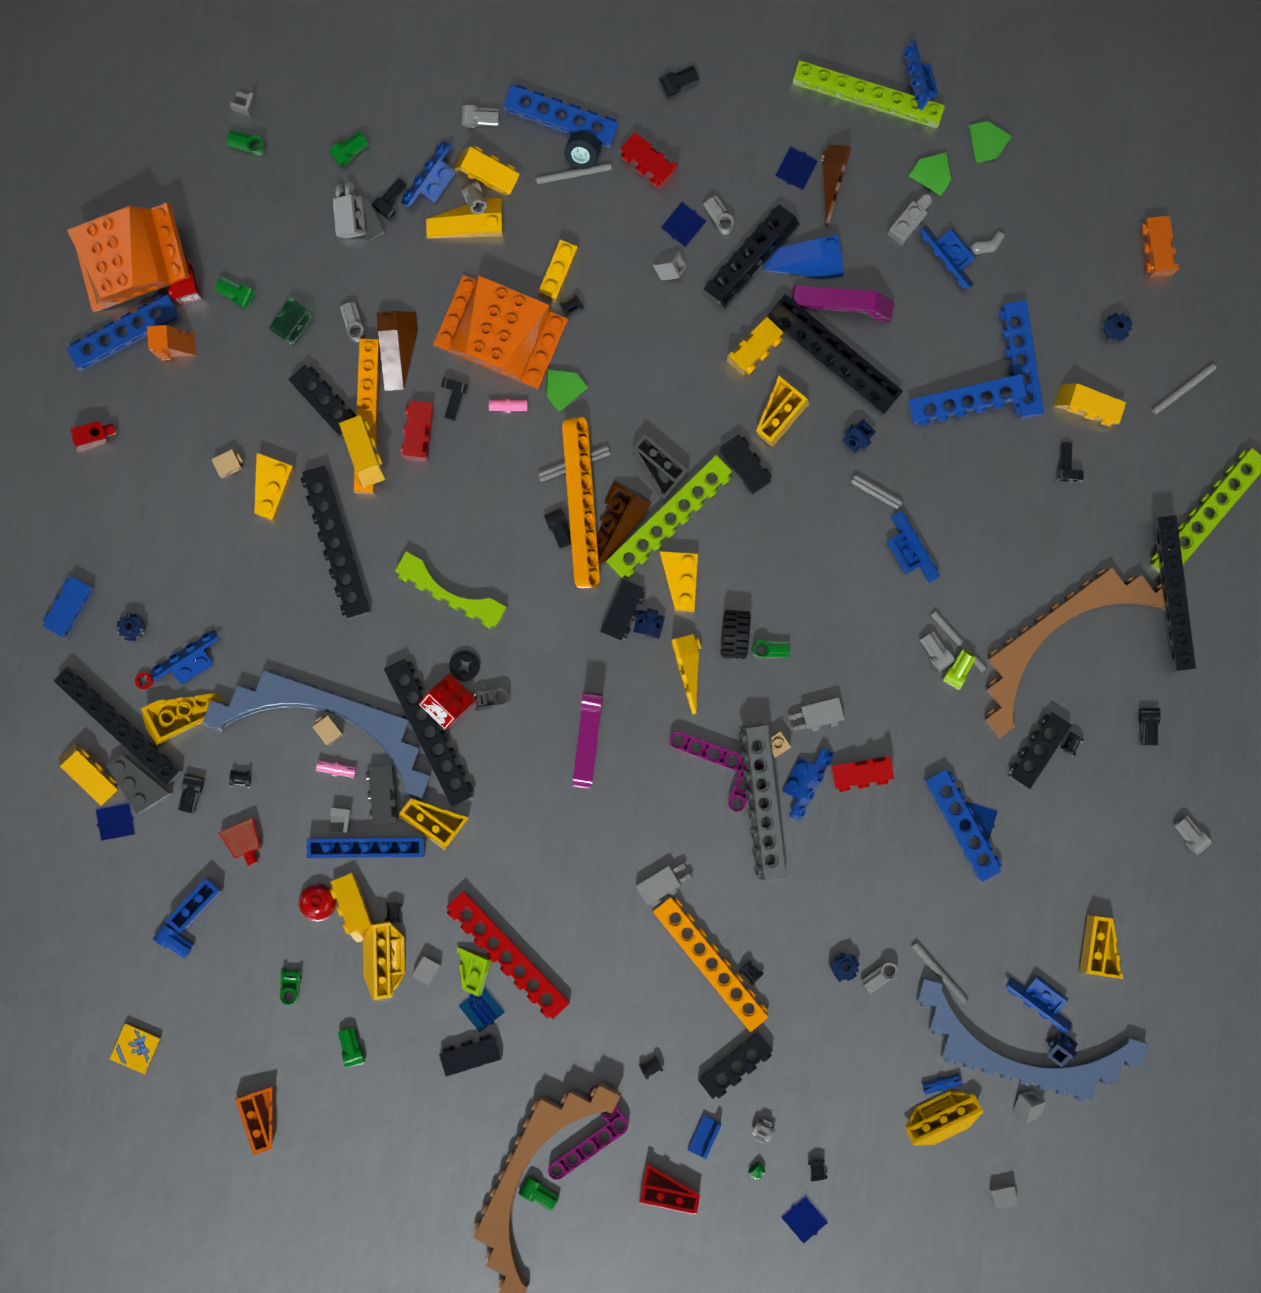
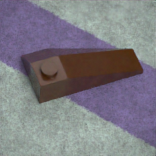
M828 145L827 150L823 149L820 161H823L822 181L825 227L829 226L851 146Z
M377 312L385 392L404 390L418 333L416 312Z
M614 481L606 496L604 504H607L604 515H601L599 520L602 521L600 531L596 533L598 560L601 564L610 557L639 524L651 504V501L642 494L618 481Z

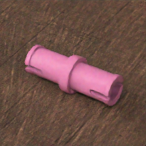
M489 399V411H506V413H510V411H527V399Z
M318 759L316 771L331 773L333 776L342 775L354 778L356 766L340 764L339 761L329 762Z

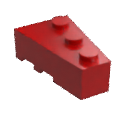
M636 132L620 148V154H622L620 157L629 164L631 162L636 166L635 170L641 176L646 175L650 179L649 182L657 189L660 187L663 190L678 173V164L675 162L671 164L665 158V154L657 152L652 144Z
M410 401L409 405H406L405 417H407V424H404L403 427L405 439L401 446V455L405 460L428 462L434 409L433 403Z
M890 756L830 766L834 789L839 788V792L851 790L850 786L858 785V789L870 787L869 783L877 782V785L888 784V780L894 779Z
M647 1164L639 1203L697 1215L700 1195Z

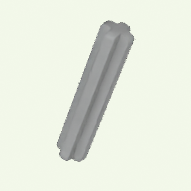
M858 474L853 476L852 484L897 510L901 508L903 500Z

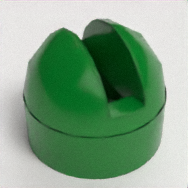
M756 1162L750 1167L748 1173L753 1178L760 1179L762 1178L761 1174L765 1175V1168L760 1162Z

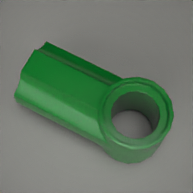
M232 129L228 133L227 146L247 151L257 156L265 153L266 143L260 136L249 135ZM259 141V148L252 149L253 143Z
M358 131L344 142L340 141L333 145L329 152L339 167H342L349 163L354 155L368 147L369 143L363 134Z
M223 276L218 280L214 290L245 309L248 308L255 294V291L243 284L239 285Z
M758 640L752 645L751 651L756 658H790V641ZM758 644L765 646L764 654H759L756 651Z
M354 1027L338 1031L345 1068L364 1064L363 1051L361 1046L359 1047Z
M530 1176L527 1177L518 1192L525 1199L531 1202L535 1201L550 1211L553 1210L560 1197L543 1187L542 1183Z

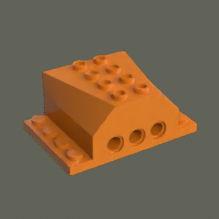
M164 203L151 209L128 206L67 230L77 250L92 312H98L190 277L171 203Z
M463 275L433 345L539 390L568 319L551 312L550 305L479 275L477 280Z

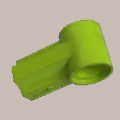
M962 649L953 666H950L946 672L943 681L960 690L968 676L967 673L977 657L973 653Z

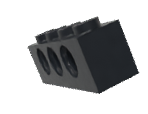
M305 364L288 380L342 438L343 433L339 423L354 418L357 415L351 408L346 410L342 405L345 403L338 394L334 396L330 392L331 386L325 380L321 382L317 378L319 373L312 366L308 368ZM314 381L317 383V387L312 391L308 390V383ZM322 396H329L330 400L327 404H320ZM335 410H342V416L340 418H333V412Z
M1053 712L1049 715H1044L1040 721L1042 726L1039 731L1035 730L1030 737L1031 743L1028 747L1024 746L1019 754L1021 756L1018 763L1014 762L1008 771L1011 773L1009 778L1028 790L1032 788L1072 724ZM1048 728L1054 733L1052 739H1047L1044 735L1045 730ZM1037 744L1043 747L1041 755H1036L1034 752V747ZM1027 760L1033 764V768L1029 772L1023 767Z
M757 1031L702 1075L698 1081L712 1099L715 1097L719 1099L727 1092L726 1088L730 1085L734 1087L742 1080V1075L752 1073L757 1068V1063L761 1060L763 1063L772 1056L771 1052L773 1049ZM748 1050H756L757 1057L755 1059H748L746 1057ZM736 1061L742 1064V1069L737 1072L731 1069L732 1063ZM721 1073L727 1076V1081L723 1084L716 1081L717 1075Z

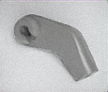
M997 231L988 241L973 242L969 249L974 254L994 252L1001 244L1005 235Z

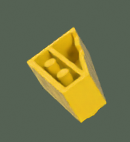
M1072 383L1060 384L1053 406L1074 414L1083 415L1084 418L1089 420L1101 421L1100 424L1111 427L1114 424H1120L1126 402L1081 384Z
M361 415L340 422L339 425L350 457L363 488L385 480L380 467L382 465L380 455L374 451L377 446L374 438H370L368 432H371L368 421H363Z
M257 453L254 513L275 522L295 468L292 465Z
M660 551L659 554L675 612L694 613L698 554Z

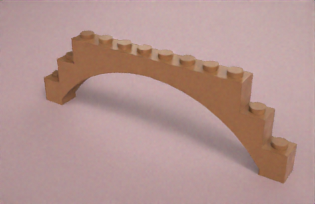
M1104 568L1096 574L1098 578L1093 582L1089 579L1081 585L1083 589L1078 593L1073 591L1066 596V602L1063 604L1058 602L1050 608L1052 610L1050 614L1046 616L1044 613L1035 620L1037 623L1034 626H1026L1020 631L1021 635L1015 639L1013 636L1005 642L1006 646L1003 649L997 648L989 654L991 658L987 661L1001 679L995 678L988 683L989 688L986 691L999 709L993 708L986 714L988 717L985 719V722L997 738H1001L1016 727L1013 723V707L1021 676L1036 649L1053 631L1071 618L1101 606L1142 604L1162 608L1165 611L1162 584L1155 587L1156 592H1154L1142 575L1138 577L1133 575L1125 581L1127 583L1125 585L1113 568L1109 570Z
M601 1083L599 1087H594L590 1095L593 1099L571 1090L569 1094L565 1093L561 1101L563 1106L545 1097H542L540 1101H535L532 1107L534 1114L532 1118H527L523 1126L526 1130L523 1135L520 1134L515 1142V1145L518 1147L515 1153L511 1151L506 1161L509 1165L506 1170L503 1169L498 1177L501 1182L498 1187L494 1186L490 1194L492 1200L490 1204L486 1203L481 1214L484 1217L481 1222L477 1221L473 1229L476 1232L473 1237L474 1239L494 1248V1250L490 1248L485 1259L488 1262L486 1266L506 1276V1278L502 1276L498 1287L501 1288L499 1293H525L530 1284L525 1281L514 1251L512 1211L517 1187L531 1158L551 1136L569 1124L607 1111L612 1114L622 1095L621 1092Z

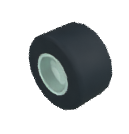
M576 132L568 140L564 155L570 165L575 168L588 169L596 163L601 153V144L596 136L589 132Z

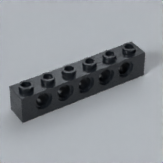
M780 204L772 209L767 218L756 227V230L750 237L745 239L743 245L732 254L729 261L719 269L714 278L707 282L706 287L703 289L707 296L725 309L800 225L795 215Z

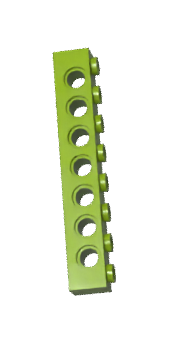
M800 60L792 83L934 128H938L945 105L929 101L923 110H919L913 95Z
M1253 448L1248 451L1244 449L1237 457L1239 459L1236 465L1232 464L1225 471L1226 477L1223 480L1220 478L1213 485L1215 490L1211 494L1207 493L1201 500L1203 504L1198 509L1195 507L1188 515L1190 519L1178 526L1179 538L1185 537L1188 540L1186 547L1181 546L1183 564L1261 474V455ZM1242 465L1249 467L1248 474H1244L1241 471ZM1230 479H1234L1237 482L1236 489H1232L1229 486ZM1220 493L1225 497L1224 503L1217 501V494ZM1205 508L1212 510L1211 518L1205 516ZM1193 522L1200 525L1199 532L1192 530ZM1157 552L1151 558L1153 562L1150 566L1160 574Z
M716 455L627 540L606 563L621 579L624 577L628 579L636 571L634 567L638 563L640 565L645 563L649 559L648 554L652 550L656 552L663 545L661 541L666 536L668 539L673 536L677 531L675 528L680 523L684 525L691 518L689 514L693 510L697 512L703 507V501L707 497L711 499L718 492L716 488L721 483L724 486L730 481L732 470ZM714 474L717 477V481L713 484L708 483L706 480L707 475ZM700 487L703 490V495L696 497L693 495L692 490ZM681 501H688L690 507L687 510H681L679 508ZM673 514L676 517V521L671 524L667 523L665 516ZM652 528H661L662 534L659 537L653 536L651 534ZM639 541H647L648 548L640 550L637 546ZM627 553L634 555L635 560L632 563L624 561L623 558Z

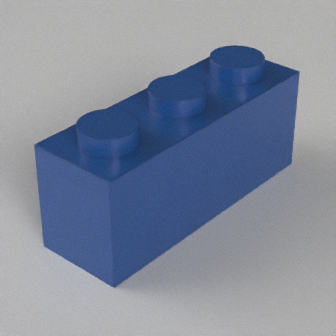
M73 576L64 581L62 585L63 591L54 598L52 602L54 606L51 612L48 611L43 618V627L63 638L68 636L94 590L93 587Z
M209 877L205 878L165 921L179 934L183 933L223 890Z

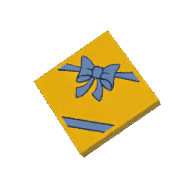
M125 1023L110 1056V1060L146 1074L161 1038Z

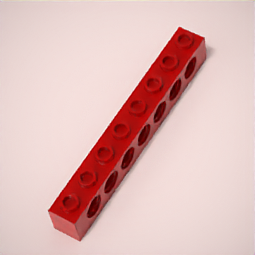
M465 891L459 894L446 907L449 910L447 914L454 921L458 919L462 923L461 929L467 935L471 933L475 937L473 941L480 948L484 947L488 951L486 955L494 963L498 961L501 964V971L507 977L511 975L515 979L513 983L519 990L524 989L528 993L526 997L534 1005L538 1003L542 1008L540 1012L547 1019L549 1017L554 1019L570 1004L569 1000ZM464 909L472 911L471 919L466 920L462 917ZM477 923L485 925L486 930L484 933L476 932L475 925ZM490 937H496L499 940L497 947L493 948L488 944ZM502 952H511L512 960L504 961L501 957ZM517 965L525 967L526 972L524 975H517L515 973ZM530 979H536L539 982L537 989L529 988L528 981ZM542 994H551L552 1001L544 1003L541 999Z

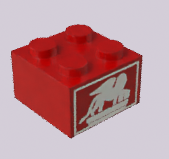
M185 256V261L190 277L170 284L167 287L170 298L179 305L202 299L193 265L187 256Z
M449 673L424 696L419 705L441 727L447 730L469 710L477 699Z

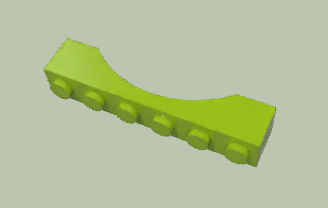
M407 551L395 570L398 573L397 578L406 583L408 580L414 582L415 588L422 592L425 589L432 592L430 596L439 601L443 598L448 601L447 605L455 610L461 608L465 611L464 615L473 620L475 617L481 619V624L489 629L492 626L497 628L507 610L506 606L491 598L466 599L447 592L433 580L424 561Z

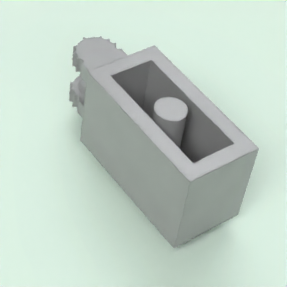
M352 182L345 183V188L342 184L335 187L336 198L333 199L336 237L352 238L365 235L363 198L356 196L355 187Z
M923 195L917 203L912 201L889 229L887 235L902 246L927 216L928 212L926 210L932 202L930 195Z
M839 698L801 707L802 713L788 716V720L791 721L803 717L805 723L793 726L791 732L802 729H811V732L823 730V725L829 724L830 727L841 725L840 721L845 720Z
M685 862L672 870L668 865L636 885L648 906L652 904L654 907L663 901L662 897L667 894L669 897L679 891L678 887L681 886V883L693 877L691 873H687L681 879H676L674 874L687 866Z

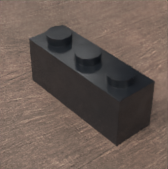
M738 434L722 445L720 451L753 496L772 482L770 479L772 475L767 468H762L759 463L761 459L757 453L750 451L748 448L750 443L746 437L743 436L741 438Z
M622 579L600 633L621 642L623 638L627 639L631 630L628 628L630 621H635L638 611L635 610L638 603L642 604L646 595L643 592V587Z
M490 1034L479 1037L480 1041L472 1043V1040L462 1042L461 1047L454 1048L452 1045L443 1048V1052L439 1054L445 1076L447 1077L501 1060L502 1056L496 1036L491 1037Z

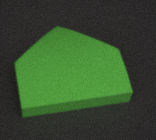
M989 121L969 125L976 163L1000 157L1008 141L1010 142L1013 137Z
M947 152L919 159L909 176L942 196L952 180Z
M547 369L546 397L559 412L588 388L576 372Z

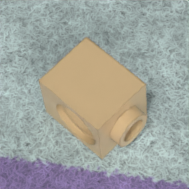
M233 450L211 459L221 478L243 469L241 466L243 460L239 452L235 453Z
M322 715L314 721L316 725L313 726V729L327 746L343 735L342 731L328 715L326 717Z
M781 731L770 738L771 753L774 758L791 748Z

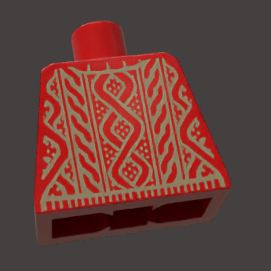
M100 421L70 429L77 453L105 444L106 437L116 434L113 423L102 426ZM97 432L99 435L92 436L91 434Z
M255 818L248 819L218 832L235 859L244 856L247 866L258 862L254 851L261 849L262 845Z

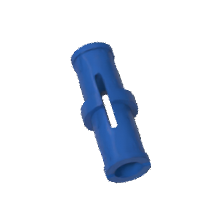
M958 1073L946 1078L938 1077V1080L922 1083L923 1088L931 1087L930 1089L923 1090L924 1094L927 1095L937 1091L945 1092L946 1089L962 1086V1080L953 1082L954 1080L961 1079L960 1074Z

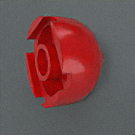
M316 883L303 889L299 896L298 905L300 912L305 918L310 921L320 922L327 920L333 915L336 910L337 900L333 899L329 886Z

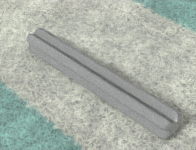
M607 445L590 451L591 462L610 455ZM565 462L539 471L540 481L543 482L566 473Z

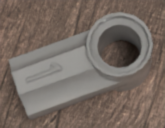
M463 105L461 126L469 128L478 127V125L499 126V109Z
M477 181L460 188L466 204H469L472 213H477L478 215L484 213L487 204L479 182Z
M717 195L708 199L703 206L716 224L718 231L721 234H730L734 229L733 217L727 212ZM724 220L731 223L729 227H722L720 224Z
M356 302L344 304L340 307L347 334L353 342H359V339L365 338L366 333ZM355 328L361 329L360 334L357 336L351 334Z
M934 631L919 640L938 672L955 662L952 654L946 647L944 648Z
M1188 815L1174 825L1187 841V846L1196 856L1212 844L1208 836L1197 828Z
M886 961L861 981L869 993L872 994L888 981L894 979L898 975V968L894 962ZM891 965L895 968L892 975L884 973L886 966Z

